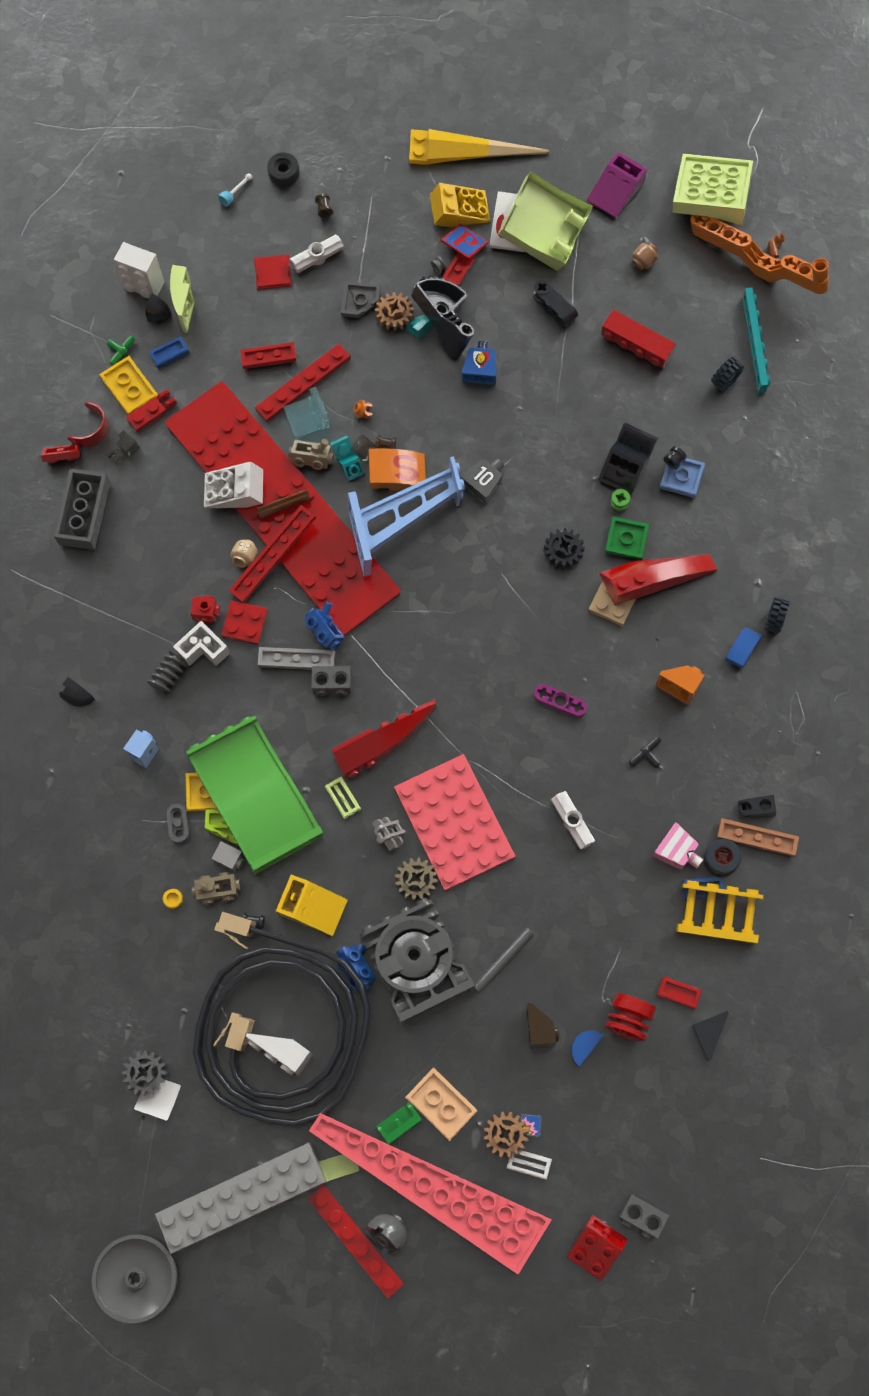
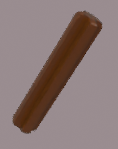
M303 490L257 507L256 511L259 518H263L310 500V496L307 490Z

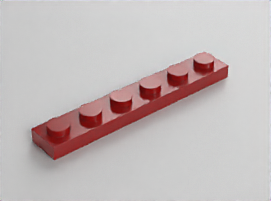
M337 344L258 404L255 410L266 422H269L351 359L350 354L340 344Z
M300 505L228 591L245 603L313 523L316 516Z
M324 1185L308 1198L310 1203L387 1298L404 1285Z

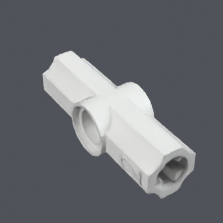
M334 235L321 243L314 242L310 244L309 249L290 258V262L294 270L299 273L312 265L323 264L326 258L343 250L344 246L339 236Z
M566 791L555 795L551 802L579 849H586L595 843V839L584 823L581 813L577 811ZM575 817L578 819V823L570 824L568 818Z

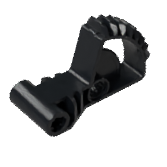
M430 275L427 278L423 276L414 286L411 297L436 328L443 348L451 357L459 358L474 334V328L468 323H462L463 320L455 314L466 300L468 291H463L462 286L458 287L456 282L454 284L451 283L450 279L446 281L443 277L438 279L437 276L434 278ZM424 291L438 292V293L444 294V295H446V296H443V295H440V294H429V295H426V293H425Z

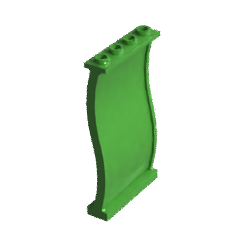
M256 716L246 717L234 727L228 726L217 736L215 734L211 735L205 742L194 744L186 751L189 761L239 845L254 875L323 838V831L318 826L306 802L271 747Z

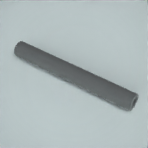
M526 928L474 984L477 992L480 993L534 935L532 931Z

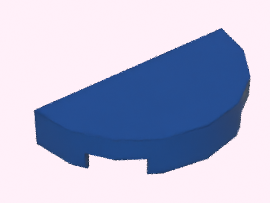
M589 1030L575 1038L571 1054L573 1061L578 1067L588 1057L604 1034Z

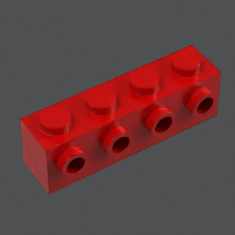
M614 309L602 325L601 335L605 339L614 341L621 348L634 352L640 358L647 359L654 366L664 368L674 353L675 342Z

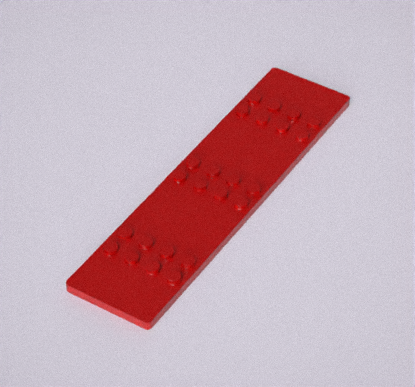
M219 382L166 420L167 428L205 473L247 462H252L263 469V504L235 509L266 546L300 505L316 516L313 523L280 560V563L318 609H323L325 602L333 604L329 615L332 616V621L344 637L401 594L400 588L373 557L371 575L363 576L353 533L297 467L291 463V460L224 382ZM303 490L308 491L310 500L259 518L256 511L257 507Z

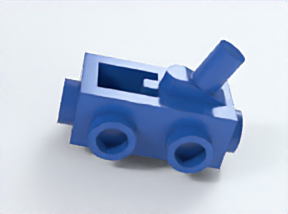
M325 602L323 609H311L308 611L304 620L307 627L315 633L317 640L322 646L335 650L341 645L340 642L345 637L332 621V616L329 615L333 604Z
M360 944L358 948L356 945L349 948L347 946L342 947L336 952L338 957L351 965L364 982L366 991L369 990L376 976L362 956L366 950L364 944ZM338 964V969L344 972L348 978L349 986L355 989L356 992H359L357 984L346 970Z

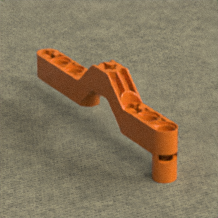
M692 215L691 228L695 236L739 256L754 275L768 282L787 279L816 294L827 292L829 287V263L826 259L818 258L810 264L793 255H787L778 260L763 253L749 234L713 217Z

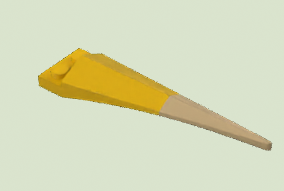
M411 129L409 163L429 165L472 158L549 154V150L432 129L428 131Z

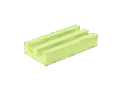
M342 777L325 786L344 820L354 815L357 811H361L359 804ZM338 783H341L355 808L352 809L339 789ZM331 787L335 788L336 792L338 793L348 812L345 813L339 801L332 792Z

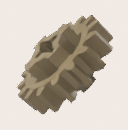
M418 857L417 862L410 858L409 864L405 861L403 862L404 868H397L400 874H396L395 878L400 881H397L395 884L396 887L401 886L399 893L405 892L406 899L412 896L413 901L416 900V897L422 900L423 895L430 897L429 891L436 890L433 884H438V880L434 879L437 876V872H432L434 869L433 865L427 866L428 860L422 863L420 857ZM413 867H421L422 869H421V870H417V869H414ZM405 873H407L408 880H406L404 883L403 877ZM429 875L430 881L428 886H426L425 879ZM413 876L420 877V882H413ZM411 889H419L420 891L414 892Z

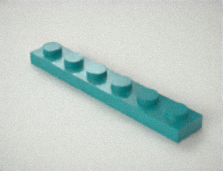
M745 288L743 303L758 394L766 393L767 387L770 386V376L766 373L768 363L763 355L765 353V344L761 342L762 327L758 324L760 314L755 306L757 305V296L753 294V288Z

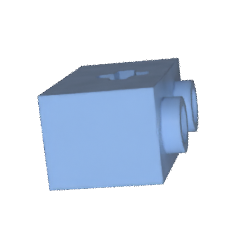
M137 729L123 748L131 760L145 768L148 767L159 750L155 744L156 741L152 739L153 736L144 730L140 732Z

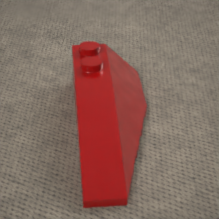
M710 554L633 561L600 572V577L614 605H618L716 572L717 568Z
M432 700L413 709L410 715L401 714L397 716L393 723L386 721L380 724L381 727L377 730H366L331 749L334 761L344 778H354L360 774L359 771L374 767L377 761L393 752L409 739L436 710V701Z

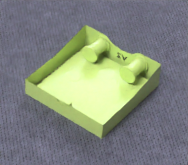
M683 154L672 213L709 216L743 225L753 161Z
M530 172L525 177L498 235L558 271L566 264L573 250L576 238L593 206L559 190L533 172Z

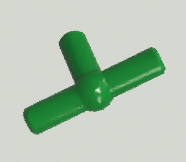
M129 335L122 346L111 339L107 341V346L117 351L109 361L112 366L118 363L122 356L127 354V350L135 341L134 336Z

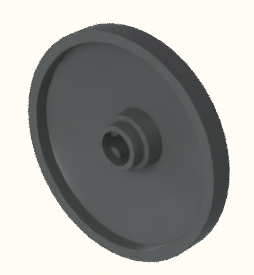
M127 1235L110 1243L99 1255L92 1273V1289L98 1305L108 1316L123 1323H141L159 1315L172 1300L177 1286V1268L172 1254L160 1241L146 1235ZM136 1274L139 1275V1282H135L133 1279Z

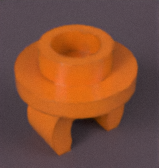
M359 400L354 405L356 417L370 418L372 413L367 412L366 409H370L372 404Z

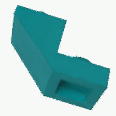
M347 435L330 443L348 481L365 474L360 459L355 454Z

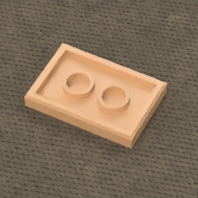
M432 1068L405 1097L449 1141L478 1111L435 1068Z

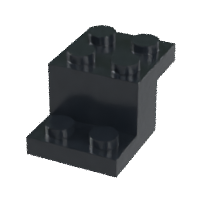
M624 423L617 441L610 448L598 480L616 489H624L632 495L640 476L647 467L658 437Z

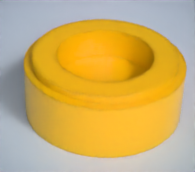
M169 889L163 895V903L169 909H178L183 904V895L177 889Z

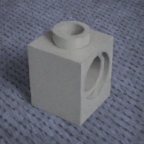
M220 842L211 858L214 863L234 873L244 863L242 851L223 842Z

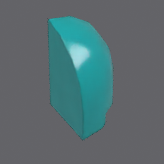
M421 315L415 318L406 327V330L419 340L433 324L426 315Z

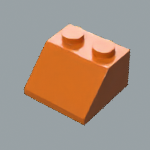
M688 665L664 670L659 674L656 687L689 705L700 688L705 675L702 674L700 669Z

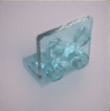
M316 387L309 389L310 396L307 399L284 406L286 416L296 439L330 427L328 415Z

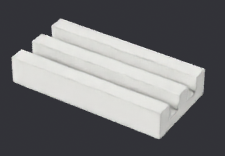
M519 1150V1155L547 1162L546 1166L515 1158L514 1154L516 1153L512 1152V1158H509L506 1169L547 1180L552 1159ZM512 1162L544 1170V1174L513 1166Z

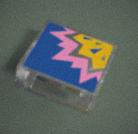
M521 1114V1122L524 1121L526 1123L523 1129L529 1130V1133L524 1134V1136L540 1137L542 1116Z

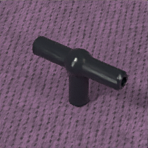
M655 736L646 746L641 747L640 751L629 760V763L635 766L646 757L655 767L659 766L661 762L651 751L661 742V739Z

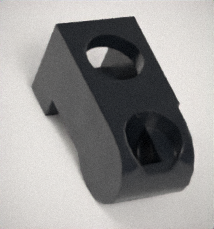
M774 795L738 801L740 818L776 816Z

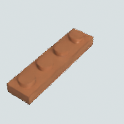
M721 818L717 839H727L737 844L795 857L799 836Z

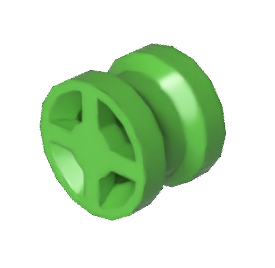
M618 489L612 494L611 507L618 512L625 511L629 506L630 494L624 489Z

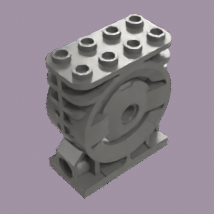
M427 898L416 903L417 906L411 909L409 907L398 911L399 915L392 918L387 916L381 919L380 924L374 927L373 925L364 927L360 934L361 941L379 978L387 988L394 992L391 1004L402 1027L475 991V985L472 979H470L465 966L455 962L452 941L439 917L438 911H436L433 901L427 900ZM418 929L427 933H435L430 937L419 932L404 934L394 943L391 956L381 960V956L388 954L389 946L393 939L401 932ZM445 950L448 951L446 954L440 956V961L436 970L429 977L423 980L408 981L401 977H397L392 980L389 979L390 977L398 973H400L404 977L411 979L424 977L427 974H429L434 968L437 960V954ZM417 951L420 957L417 960H411L408 957L410 952ZM452 967L458 969L454 972L451 971ZM449 978L452 988L440 994H436L435 992L438 991ZM398 995L403 996V997H401V998H399V999L396 1000V998H397ZM431 996L430 999L416 1005V1007L413 1006L410 999Z

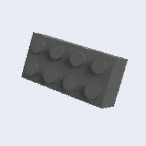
M77 469L69 470L54 534L58 545L95 550L110 486L106 473Z

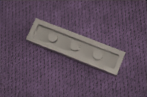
M259 647L258 667L312 670V666L335 665V650Z

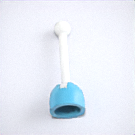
M246 174L245 179L231 192L223 191L220 193L218 199L221 204L228 207L233 201V194L247 181L252 180V175Z

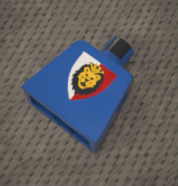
M478 341L477 348H469L462 369V381L496 385L495 350L488 349L487 341Z

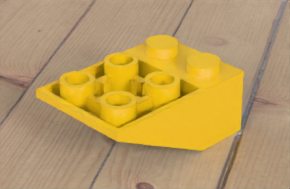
M438 183L430 193L434 225L456 227L460 223L472 225L490 222L485 190Z
M291 874L276 913L278 916L333 937L348 900L310 881Z

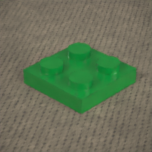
M612 517L605 553L641 561L649 524Z

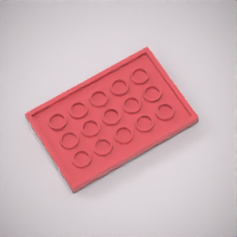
M464 754L394 786L431 865L434 866V871L437 872V877L444 891L452 889L516 857Z

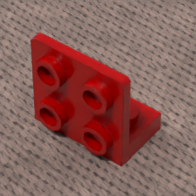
M592 1215L583 1232L567 1254V1258L602 1281L623 1251L628 1239Z

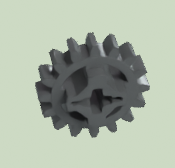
M144 1050L142 1056L136 1052L135 1059L129 1057L131 1063H124L127 1071L122 1072L123 1075L127 1076L123 1082L125 1084L130 1083L127 1089H134V1094L136 1095L141 1091L142 1096H146L147 1091L153 1095L155 1088L161 1090L160 1082H166L162 1077L168 1075L166 1071H163L166 1064H160L162 1058L159 1056L155 1059L156 1053L154 1052L148 1056L146 1050ZM142 1060H150L147 1064L140 1063ZM135 1068V1076L132 1079V1070ZM158 1069V1075L155 1079V1071ZM142 1070L147 1071V1077L143 1076ZM142 1083H149V1084H150L149 1086H146V1087H140V1086H139V1085H141Z

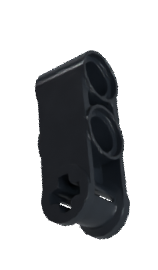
M539 280L535 283L534 300L561 327H566L578 317L575 307L569 304L547 281Z

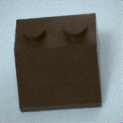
M527 1003L526 1013L530 1049L554 1047L559 1040L558 1027H554V1022L535 1005Z

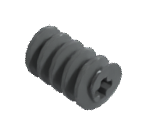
M168 651L170 655H165L164 659L166 661L160 662L161 667L156 668L158 674L153 673L151 675L153 680L147 681L152 688L160 693H163V691L170 692L171 690L167 685L174 686L172 678L179 679L176 672L183 673L180 666L187 667L184 660L171 651Z

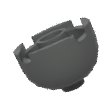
M380 1214L374 1217L365 1227V1230H368L366 1235L370 1241L380 1250L384 1246L389 1250L387 1254L397 1256L401 1252L407 1239L406 1228L403 1225L404 1222L395 1214L393 1216L390 1214Z

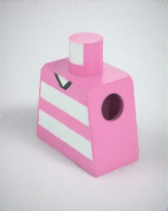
M676 822L653 854V857L680 870L683 869L687 862L697 869L703 861V858L694 853L699 845L698 842Z

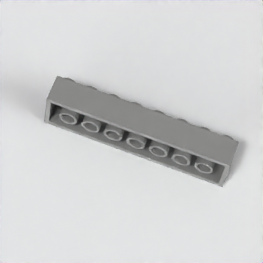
M307 1143L164 1209L155 1215L170 1254H174L324 1185L328 1181L312 1143Z

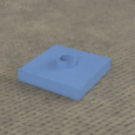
M686 458L685 461L680 463V467L677 470L670 468L666 464L659 489L695 498L705 463Z

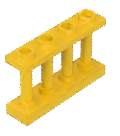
M687 880V884H682V888L688 889L685 918L682 920V924L677 923V932L758 943L759 935H754L752 927L756 899H763L764 896L759 894V890L747 889L746 893L739 892L738 887L727 886V890L719 889L717 884L707 883V887L699 886L697 881ZM696 890L708 892L705 920L702 923V927L694 926V922H692ZM716 893L728 894L725 923L722 926V930L714 929L712 924ZM736 896L748 897L745 925L742 933L734 932V927H732Z

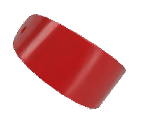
M85 402V406L88 409L103 416L102 424L96 432L89 436H68L67 439L73 444L90 447L100 443L107 435L108 421L100 406L91 402Z

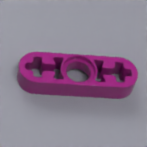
M544 684L538 685L534 690V699L540 704L574 718H581L586 714L587 705L585 701ZM542 690H545L547 696H543V698H540V694L538 692H542ZM551 693H553L552 702H549ZM563 697L566 703L563 706H558L555 703V699ZM569 700L572 701V706H570L569 709H566L568 707ZM581 705L582 710H579L578 713L575 712L574 707Z

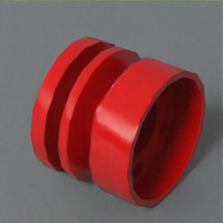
M616 993L612 1008L618 1011L619 1014L609 1013L608 1018L614 1022L607 1021L605 1028L622 1038L645 1042L647 1036L640 1031L648 1032L649 1027L643 1024L642 1021H652L656 1007L639 998Z

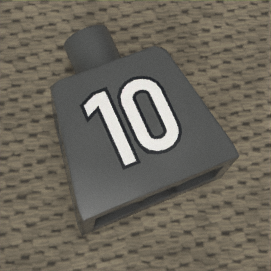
M482 459L461 474L460 479H463L464 486L468 491L487 505L502 483L503 475L500 473V470L504 467V464L499 459H496L492 464Z

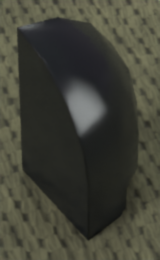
M152 293L145 310L147 321L156 323V321L163 319L167 320L172 315L169 306L160 297Z
M69 677L63 683L65 689L59 693L60 698L73 706L83 707L95 700L88 691Z

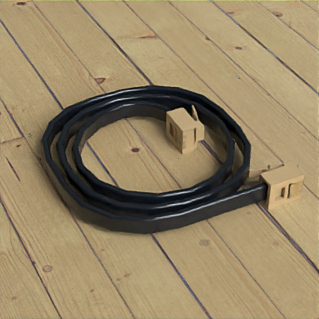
M222 912L219 923H216L214 930L225 933L245 949H248V947L240 943L238 938L230 935L227 931L247 937L257 934L321 954L341 965L358 986L364 1007L362 1035L350 1074L336 1099L319 1113L297 1120L261 1114L243 1108L221 1095L207 1076L201 1054L204 1026L213 998L224 977L244 960L266 953L289 955L309 961L329 972L345 992L351 1013L350 1035L343 1062L333 1081L312 1100L293 1106H281L261 1103L236 1090L220 1070L214 1048L230 1029L225 1046L231 1048L229 1065L232 1076L242 1090L254 1097L277 1100L288 1099L310 1092L327 1078L344 1050L346 1019L340 998L323 975L299 962L268 960L244 968L224 985L213 1005L208 1019L205 1044L212 1073L228 1094L247 1105L263 1111L291 1113L317 1105L338 1087L351 1062L357 1040L358 1010L352 989L337 970L311 955L291 949L262 947L238 955L218 972L205 996L195 1029L193 1056L199 1079L217 1102L238 1114L268 1124L298 1126L315 1121L320 1113L327 1115L344 1101L357 1076L369 1037L372 1010L365 984L347 961L320 947L255 928V921ZM272 966L296 968L316 979L331 997L339 1022L336 1049L325 1070L305 1087L286 1093L259 1091L248 1085L240 1074L237 1063L238 1051H246L249 1041L246 1034H251L255 1020L232 1012L228 1025L214 1043L218 1014L231 989L250 973Z

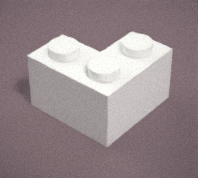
M202 621L173 646L176 654L188 666L193 664L202 654L217 666L230 654L228 647Z

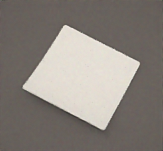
M165 1080V1083L160 1082L161 1090L155 1088L153 1095L149 1091H147L146 1096L140 1094L134 1109L167 1121L181 1085ZM144 1083L143 1087L149 1086L150 1084Z

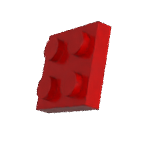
M231 600L221 636L227 639L259 645L268 609Z

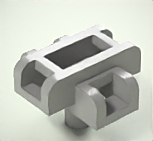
M388 817L375 820L372 824L375 827L374 832L377 835V842L379 844L385 843L388 850L391 851L403 845L401 837L406 831L399 825V820L391 822Z

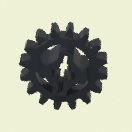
M564 528L563 532L556 529V534L551 532L550 538H546V545H544L545 557H550L549 563L554 561L555 567L561 564L562 569L565 568V565L572 568L573 562L578 564L579 559L583 558L582 552L585 550V547L582 546L584 540H579V533L573 535L574 530L567 532L566 528ZM577 549L576 553L571 556V553Z

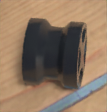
M672 446L670 453L666 454L663 460L670 468L677 470L680 467V463L686 460L687 455L679 447Z

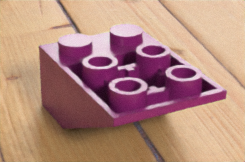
M617 152L606 166L587 201L616 219L645 182L647 169Z

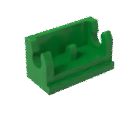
M408 1102L376 1127L386 1142L391 1145L422 1122V1119L412 1104Z

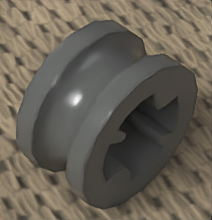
M440 256L436 257V261H431V266L437 274L440 275L442 271L447 270V265Z

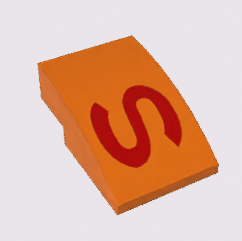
M369 449L371 489L389 488V491H398L426 480L425 454L400 449Z

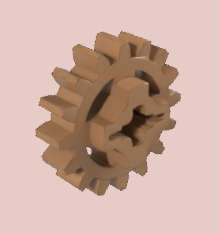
M393 292L392 296L387 293L385 299L380 297V303H376V319L380 321L381 326L386 324L387 330L390 327H393L394 331H396L397 327H400L402 330L403 324L408 326L409 320H413L412 301L409 302L408 296L403 298L402 293L399 296H396L395 292Z
M501 1112L500 1118L493 1115L495 1121L488 1120L490 1128H484V1131L488 1133L484 1139L490 1141L486 1146L488 1148L494 1147L492 1150L493 1154L500 1151L499 1155L502 1158L505 1153H507L509 1158H512V1152L519 1155L518 1149L526 1148L523 1145V1141H529L528 1138L524 1137V1134L529 1133L528 1129H523L526 1123L524 1121L519 1123L521 1117L517 1115L513 1118L512 1112H509L508 1116ZM503 1121H511L515 1124L507 1126ZM497 1127V1134L493 1137L494 1129ZM503 1129L511 1132L509 1133L510 1141L502 1138L504 1136ZM520 1132L519 1140L516 1143V1135ZM504 1143L507 1144L509 1148L503 1149L498 1147V1145Z

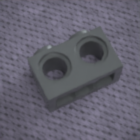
M312 666L313 694L317 696H327L328 694L345 696L347 693H351V667ZM341 678L346 680L342 685L336 683ZM320 679L327 680L324 685L317 684Z
M632 1194L629 1196L619 1216L623 1220L621 1224L632 1230L634 1227L640 1229V1234L649 1240H652L653 1237L658 1239L669 1217L668 1214ZM631 1207H636L639 1211V1216L635 1220L631 1219L628 1215V1210ZM651 1217L655 1218L658 1222L655 1230H651L647 1226V1220Z

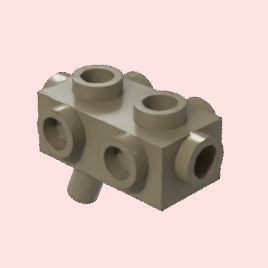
M322 439L320 444L295 440L293 447H289L288 451L291 463L298 467H303L304 465L312 466L316 470L327 469L328 464L333 463L334 454L331 453V445H328L329 442L326 439Z
M230 872L220 873L218 877L212 878L210 875L201 876L199 880H194L195 885L192 887L193 898H196L199 903L202 902V905L214 904V900L222 899V902L233 901L234 897L238 896L237 891H241L240 880H236L234 874H230ZM226 885L231 887L229 891H224Z

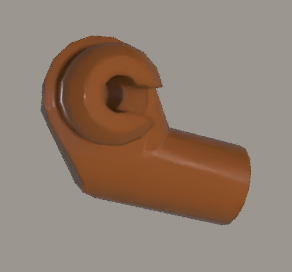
M782 233L773 236L768 242L770 256L776 259L780 257L778 248L785 241V236Z

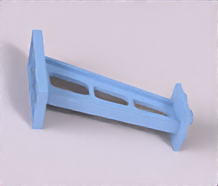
M454 456L450 457L447 470L361 510L356 492L348 493L347 510L363 576L371 575V553L452 498L455 500L456 507L460 506L465 486L463 479L459 478L460 466L459 463H455ZM445 483L448 484V489L426 501L425 493ZM417 497L421 498V506L404 517L399 516V506ZM389 511H393L396 517L395 522L371 536L367 526L368 523Z

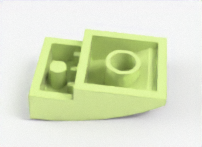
M172 265L170 276L171 297L183 333H187L195 303L191 291L192 285L187 267Z

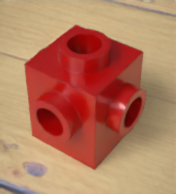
M193 596L190 615L194 621H202L204 624L215 623L216 616L219 617L220 605L217 604L216 599L212 596Z

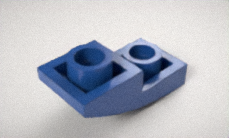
M745 627L725 660L743 668L751 657L752 651L760 642L762 635Z

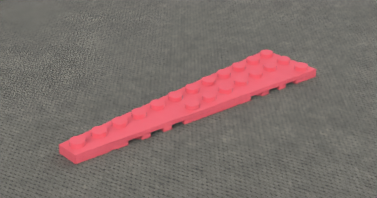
M321 1113L309 1130V1132L516 1274H519L552 1220Z

